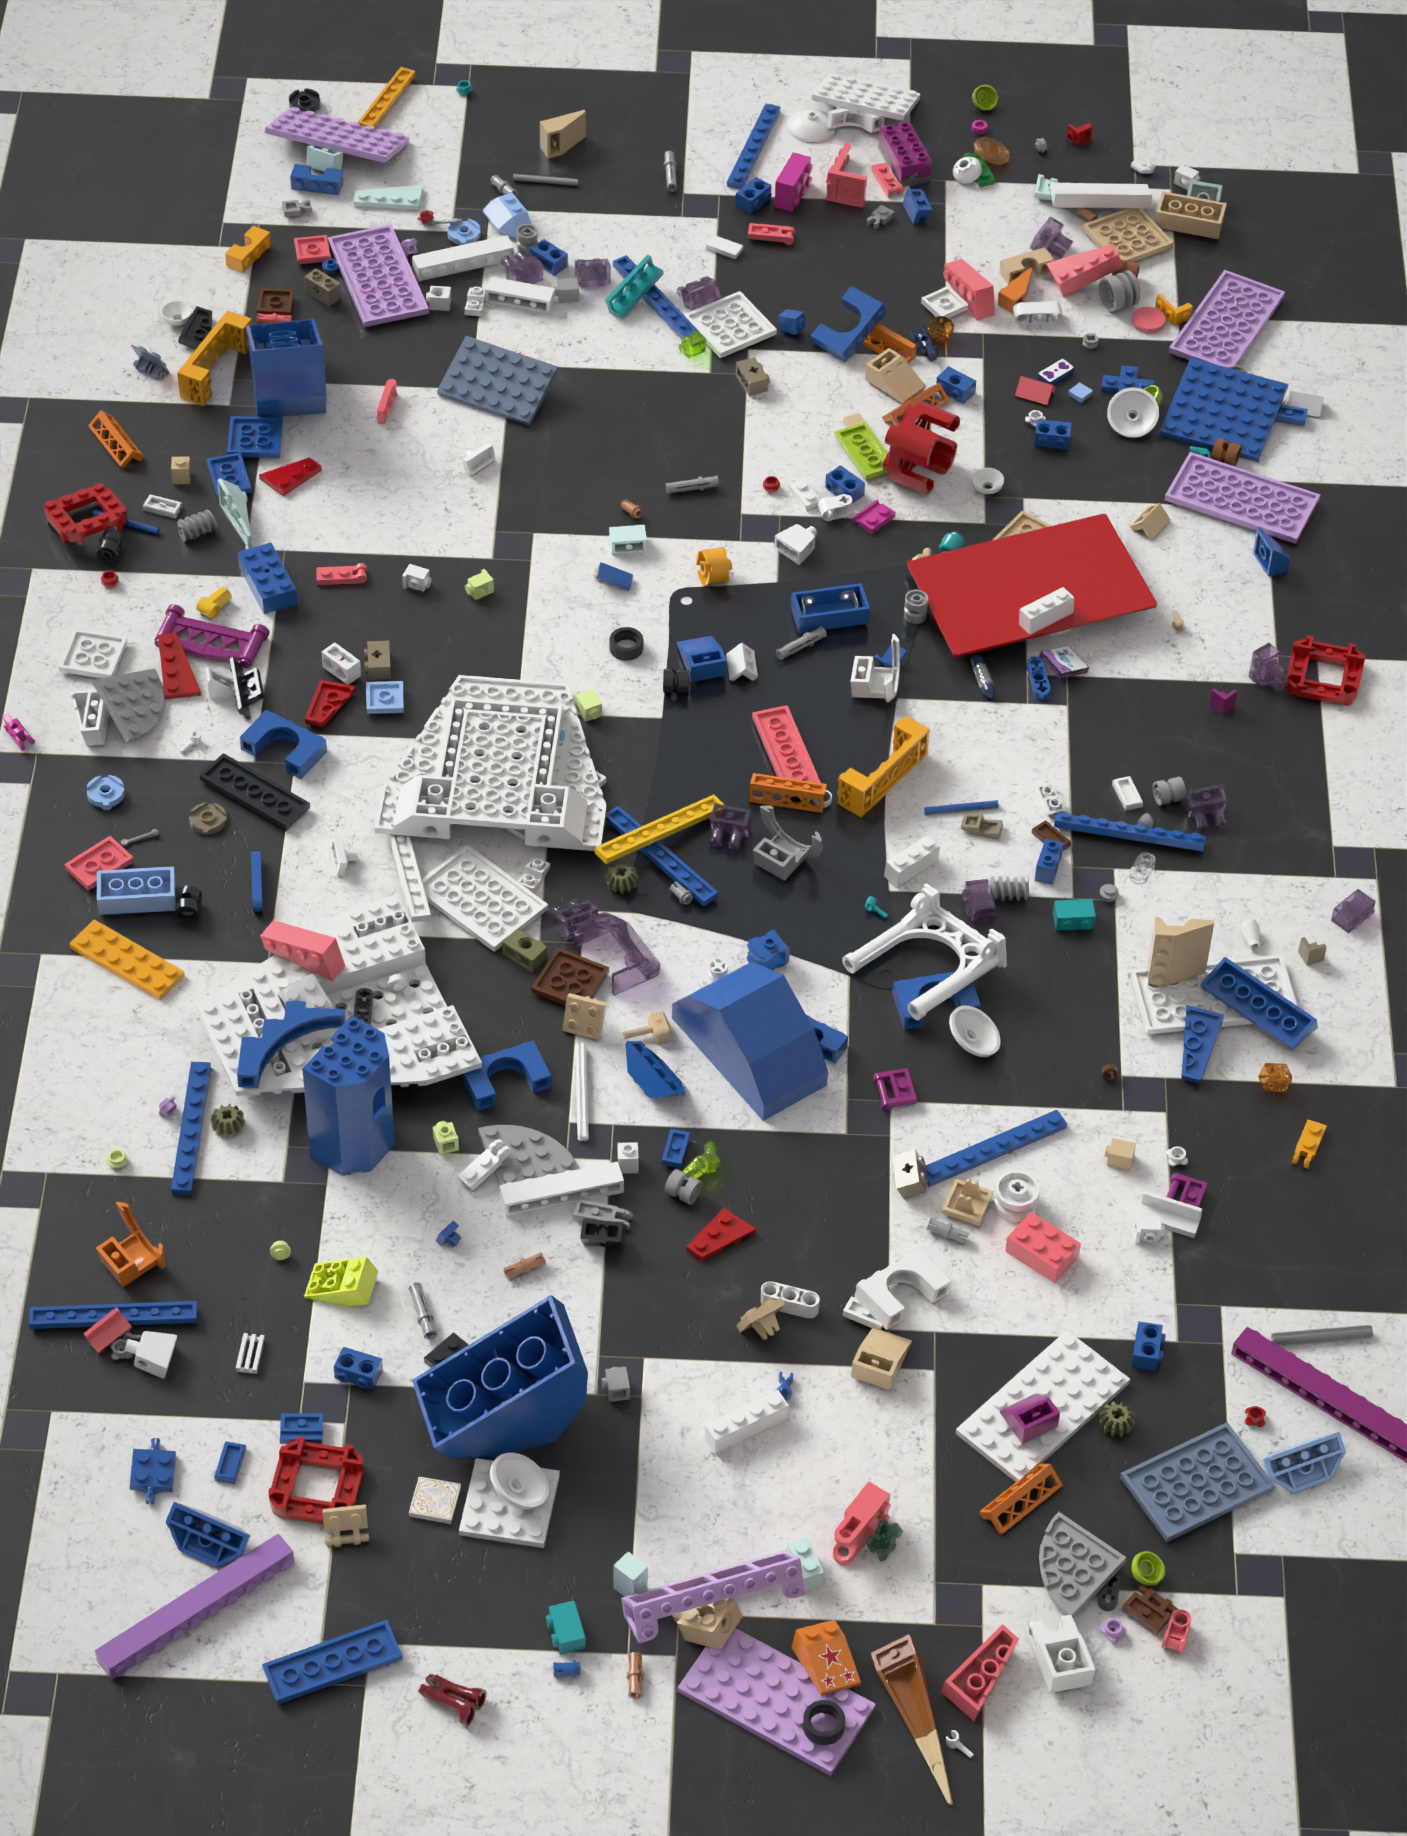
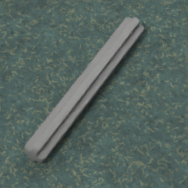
M1371 1325L1275 1332L1271 1334V1341L1279 1345L1371 1337L1373 1329Z

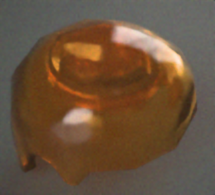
M937 316L935 320L930 321L927 333L935 342H946L953 334L954 324L946 316Z

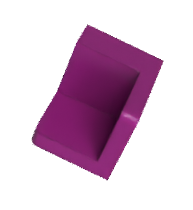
M1213 689L1209 705L1223 715L1235 706L1237 691L1233 690L1226 694L1223 691L1219 692Z

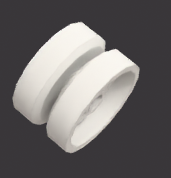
M1012 1170L1003 1173L997 1179L993 1204L998 1216L1006 1221L1018 1223L1022 1222L1030 1212L1036 1213L1040 1188L1035 1177L1028 1172Z

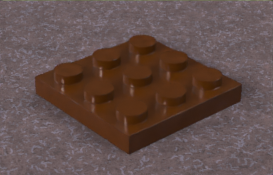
M557 947L532 985L531 993L565 1006L569 993L583 997L589 996L590 999H593L609 974V967Z

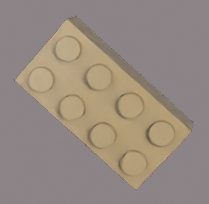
M1162 191L1156 210L1155 223L1161 229L1219 239L1227 203Z

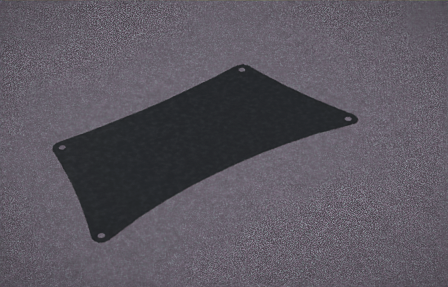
M907 564L878 570L784 582L685 587L672 593L669 601V646L666 669H674L675 672L686 670L677 642L712 636L722 647L725 657L728 652L740 643L754 650L758 677L752 681L745 675H741L736 680L731 681L727 665L726 676L691 682L689 678V693H678L677 690H674L673 693L664 692L656 765L643 826L711 795H715L725 805L723 812L659 841L718 891V897L705 906L701 905L695 898L689 904H681L679 898L670 891L672 884L677 888L674 884L675 881L638 850L633 866L638 875V883H636L635 889H631L630 893L626 891V903L630 909L640 914L687 924L746 941L755 937H762L775 929L780 938L790 948V955L841 972L877 988L893 989V982L904 980L905 975L898 944L855 973H850L843 965L842 958L845 955L857 951L892 928L894 923L891 914L888 879L884 877L886 866L884 826L886 795L861 818L838 804L837 792L839 787L838 778L849 768L869 777L872 772L874 773L879 768L882 762H886L889 759L896 703L908 657L919 624H912L904 618L905 595L911 590H919ZM862 583L870 607L869 624L826 629V637L814 642V645L807 646L783 660L777 657V649L799 639L804 634L798 633L791 610V595L793 592ZM682 597H690L692 602L688 605L682 604L680 601ZM895 634L899 639L900 647L907 651L900 662L896 696L890 702H886L885 698L852 697L851 676L855 656H871L874 660V667H885L877 661L875 656L883 657L891 645L892 635ZM788 705L821 783L827 784L826 790L832 794L831 805L823 808L822 813L749 802L750 782L753 773L776 776L753 721L752 712ZM754 790L753 796L763 797L764 794L761 791ZM775 793L771 795L775 800L783 798L780 794ZM796 796L790 798L795 803H799L801 801V799ZM813 799L809 800L811 805H815ZM760 806L774 807V815L779 826L787 835L801 844L812 845L811 836H815V832L820 834L822 840L821 854L815 858L806 857L785 881L754 863L753 849L764 837L770 841L774 838L763 823ZM640 894H647L649 901L640 903L637 897ZM869 896L877 899L876 906L888 914L886 919L875 911L869 912L865 909ZM883 970H888L893 976L889 980H884L880 977V973Z

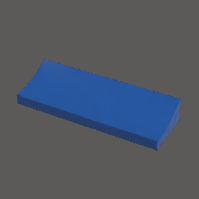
M1226 957L1218 963L1200 984L1201 988L1292 1051L1307 1036L1318 1029L1316 1018Z

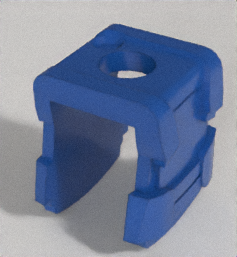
M775 929L762 937L749 939L747 943L749 950L747 952L748 963L755 962L774 971L775 968L783 967L789 962L790 948L780 938Z

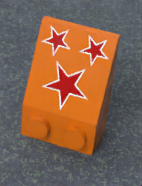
M835 1620L796 1629L791 1648L821 1695L861 1684L845 1635Z

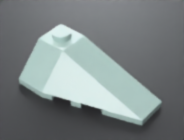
M218 479L220 506L247 548L250 549L252 548L246 506L248 501L246 493L242 492L237 485L223 479Z

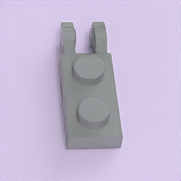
M578 1199L573 1220L583 1221V1219L623 1222L626 1230H628L630 1223L625 1220H631L633 1213L617 1206Z

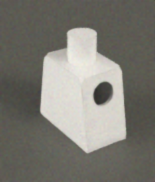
M796 524L775 535L774 548L800 565L814 550L817 531L813 526L805 529Z
M144 1331L140 1342L127 1340L125 1351L136 1354L135 1367L165 1379L177 1335Z

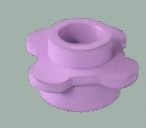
M406 239L401 243L405 256L418 252L416 239Z
M174 1096L170 1099L165 1098L159 1104V1115L163 1113L165 1116H168L176 1109L177 1104L174 1102Z
M1111 1618L1100 1626V1632L1105 1633L1110 1642H1115L1119 1636L1126 1634V1628L1122 1626L1118 1619Z

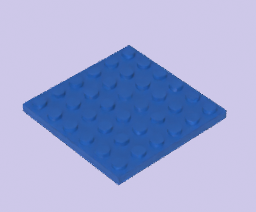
M1190 358L1161 426L1159 435L1213 450L1217 439L1220 438L1228 441L1229 444L1241 445V458L1259 462L1289 384Z

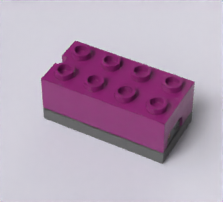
M910 121L899 123L895 127L892 125L879 127L878 149L899 184L907 187L931 182L932 160Z

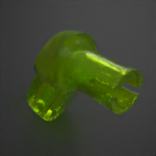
M711 1141L707 1142V1144L705 1143V1154L695 1157L683 1169L688 1178L694 1177L697 1179L701 1175L711 1173L718 1168L720 1158L717 1156L716 1143Z

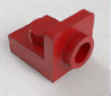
M1087 123L1076 129L1071 124L1068 125V140L1078 146L1092 139L1093 126Z

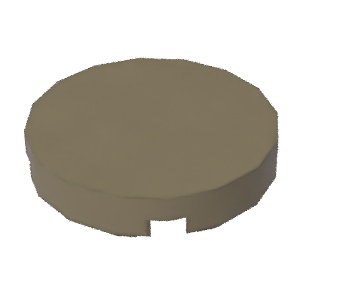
M207 802L196 805L190 812V826L200 834L217 833L226 825V811L216 803L212 805Z

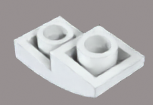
M480 287L469 289L464 315H482L485 303V289Z
M1053 782L1035 786L1034 790L1038 800L1048 816L1066 812L1061 795L1057 794Z
M533 857L525 866V872L517 882L534 893L547 874L550 863Z

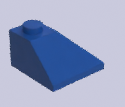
M1261 527L1257 528L1253 554L1267 576L1287 572L1288 565L1290 564L1289 555Z

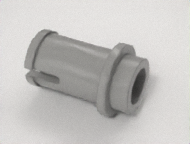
M679 882L674 883L677 888L672 884L670 891L679 898L681 904H689L693 900L691 891L686 890Z

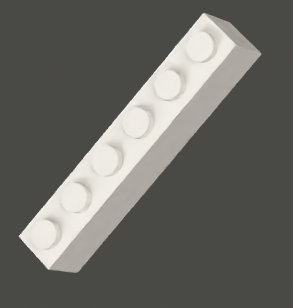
M508 235L419 254L412 256L413 270L418 281L513 261L514 247Z
M618 1162L605 1163L593 1167L589 1166L573 1171L568 1170L563 1173L548 1174L543 1177L528 1178L523 1181L508 1182L500 1185V1199L505 1216L574 1203L578 1199L589 1200L624 1193V1179Z

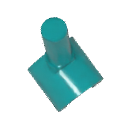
M869 896L865 909L869 912L875 911L886 919L888 914L876 906L877 899Z

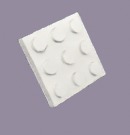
M74 628L59 664V672L101 679L114 676L128 642L127 636Z

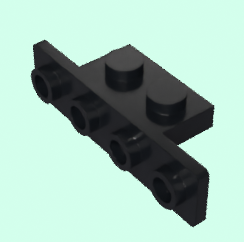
M231 657L229 668L233 675L234 696L238 704L236 708L238 713L244 715L248 720L251 718L249 705L265 698L260 671L254 668L243 674L240 663L234 657Z

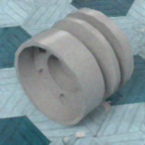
M1131 271L1107 276L1099 281L1100 299L1109 312L1136 305L1140 302L1139 283Z

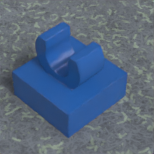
M453 1220L439 1233L435 1241L440 1246L447 1241L454 1248L461 1239V1236L456 1233L459 1225Z

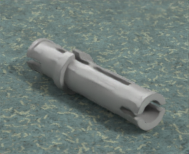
M667 151L664 155V169L666 170L667 190L672 192L677 190L675 171L677 164L674 159V152Z
M701 476L698 479L666 483V492L669 494L696 489L701 491L704 488L719 487L718 476L706 478Z
M820 626L810 633H804L799 639L777 649V657L783 660L807 646L814 645V642L826 637L825 629Z
M418 1282L412 1283L408 1289L418 1315V1324L422 1327L424 1338L432 1339L437 1335L433 1324V1314L428 1309L421 1284Z

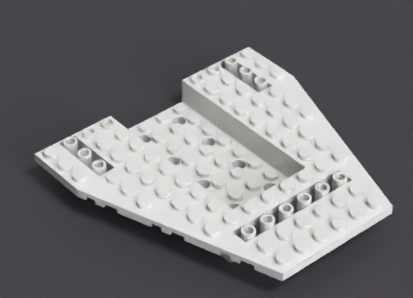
M459 675L450 687L448 695L442 699L439 708L435 709L425 724L422 733L418 734L415 743L410 746L399 762L396 771L390 775L388 783H385L382 787L375 823V833L440 839H450L453 824L524 829L525 845L595 851V847L602 845L606 803L598 783L593 761L590 758V752L585 742L576 707L573 704L569 685L566 683ZM561 730L565 732V738L560 741ZM483 754L484 756L478 757L476 755Z
M398 894L342 911L313 930V932L336 938L346 966L333 982L275 954L197 1004V1011L236 1096L261 1095V1092H274V1094H282V1091H291L292 1093L304 1092L302 1068L323 1046L326 1047L333 1044L331 1037L339 1028L314 1031L285 1045L267 1064L261 1076L259 1088L238 1087L237 1071L242 1037L262 1038L264 1019L284 1020L285 1004L278 992L311 973L314 974L333 1005L331 1009L346 1008V1021L351 1015H354L355 996L358 989L368 988L373 991V997L377 995L383 997L378 1000L373 998L371 1026L385 1033L389 1052L391 1085L401 1084V1087H407L409 1084L418 1083V1086H425L482 1068V1062L454 1006L447 1007L426 965L425 948ZM394 974L404 975L407 985L399 991L390 989L387 984L390 976ZM418 984L419 987L413 988L410 987V985ZM359 1009L361 1012L368 1011L367 1009Z

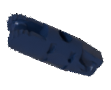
M919 326L921 333L918 335L914 329H911L910 334L922 354H926L930 361L936 360L935 350L937 348L924 326Z

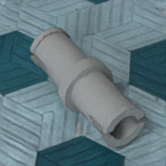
M494 175L491 178V184L497 187L500 193L505 195L513 193L517 197V191L510 186L509 182L502 180L498 175Z
M930 1218V1223L927 1225L926 1230L940 1234L945 1239L950 1238L962 1244L966 1243L969 1232L955 1228L951 1223L945 1224Z

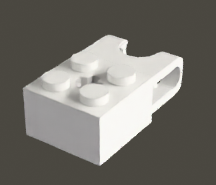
M1061 1616L1058 1631L1045 1629L1040 1621L1029 1622L1028 1638L1049 1692L1092 1685L1095 1667L1072 1616Z

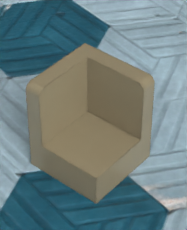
M1303 937L1300 940L1298 953L1306 966L1324 961L1327 946L1325 944L1318 945L1317 942L1309 944L1307 939Z

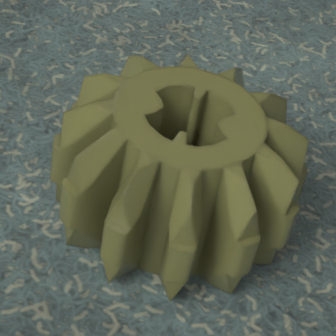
M621 862L620 865L614 864L613 868H608L606 882L609 889H613L614 893L619 891L622 894L624 891L630 893L631 889L636 888L638 875L635 867H631L629 863L623 865Z
M229 1103L227 1107L221 1105L220 1109H214V1114L211 1115V1125L213 1131H216L218 1136L224 1134L227 1138L231 1134L235 1137L236 1132L241 1133L242 1127L245 1125L244 1113L242 1110H239L238 1106L232 1107Z
M1113 1401L1111 1406L1107 1404L1104 1406L1099 1415L1100 1427L1104 1428V1433L1111 1432L1112 1437L1118 1434L1120 1438L1123 1436V1433L1127 1435L1130 1433L1135 1424V1414L1130 1411V1405L1124 1407L1123 1402L1116 1405Z

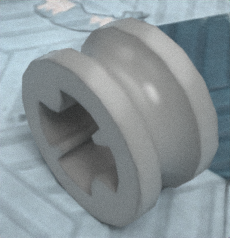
M1093 333L1085 334L1083 346L1088 349L1097 347L1098 336Z

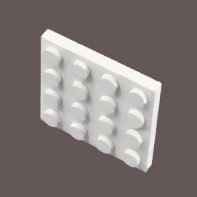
M740 291L684 314L698 329L701 339L719 358L777 335V329Z
M476 1458L459 1528V1535L544 1548L560 1471L541 1468L549 1484L548 1497L537 1508L522 1509L506 1502L495 1490L490 1477V1468L494 1461Z

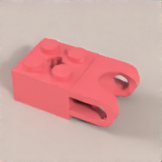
M869 1481L844 1512V1519L834 1533L836 1544L833 1548V1559L841 1565L850 1564L868 1541L872 1542L875 1539L878 1529L887 1524L890 1518L888 1513L891 1507L890 1494ZM844 1547L849 1550V1555L840 1556L839 1552Z

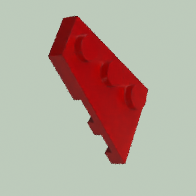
M308 457L259 474V479L280 495L285 496L321 472L322 466Z
M723 1208L686 1246V1251L703 1262L722 1252L723 1248L733 1243L735 1245L747 1235L752 1236L756 1234V1228Z

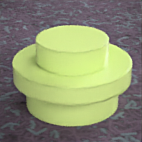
M114 1149L107 1156V1163L112 1168H122L127 1163V1155L120 1149Z
M276 1241L270 1248V1255L276 1260H285L291 1254L289 1245L284 1241Z

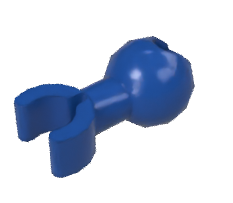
M779 1372L778 1380L781 1386L777 1390L787 1401L792 1396V1389L789 1385L793 1383V1373H790V1377L785 1380L782 1376L783 1372Z

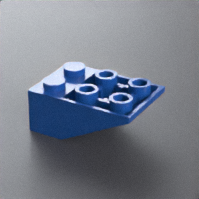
M712 636L677 642L686 670H689L691 682L726 676V657L722 647Z

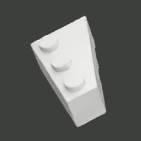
M96 690L70 692L86 746L104 745L110 713Z

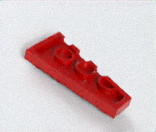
M159 634L158 641L165 699L202 696L177 634Z

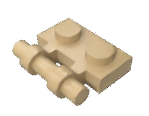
M366 1505L322 1509L324 1532H333L334 1534L332 1537H325L326 1546L335 1545V1547H341V1544L349 1543L360 1545V1542L369 1541L368 1533L359 1532V1529L368 1528ZM353 1530V1534L340 1536V1531Z

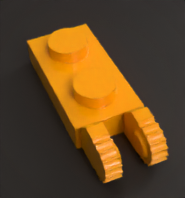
M1307 1120L1292 1159L1293 1164H1297L1301 1155L1307 1157L1304 1161V1167L1309 1168L1326 1131V1125Z

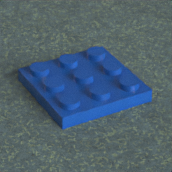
M231 416L227 455L241 452L242 457L280 458L283 417Z

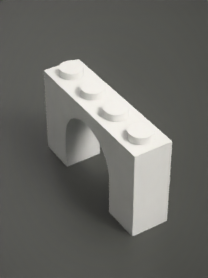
M918 1249L913 1253H908L903 1259L892 1262L882 1271L875 1272L868 1279L861 1280L856 1285L854 1298L887 1330L902 1321L905 1307L889 1292L887 1287L895 1283L910 1284L934 1303L948 1295L951 1281Z

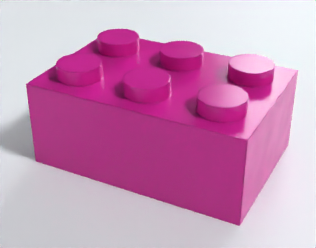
M794 152L791 154L775 181L774 207L793 212L795 207L799 206L801 197L805 195L806 188L810 187L812 177H810L813 168L811 157Z

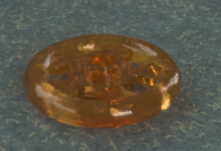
M981 137L974 142L976 153L984 160L998 165L1009 161V151L999 141L988 137Z

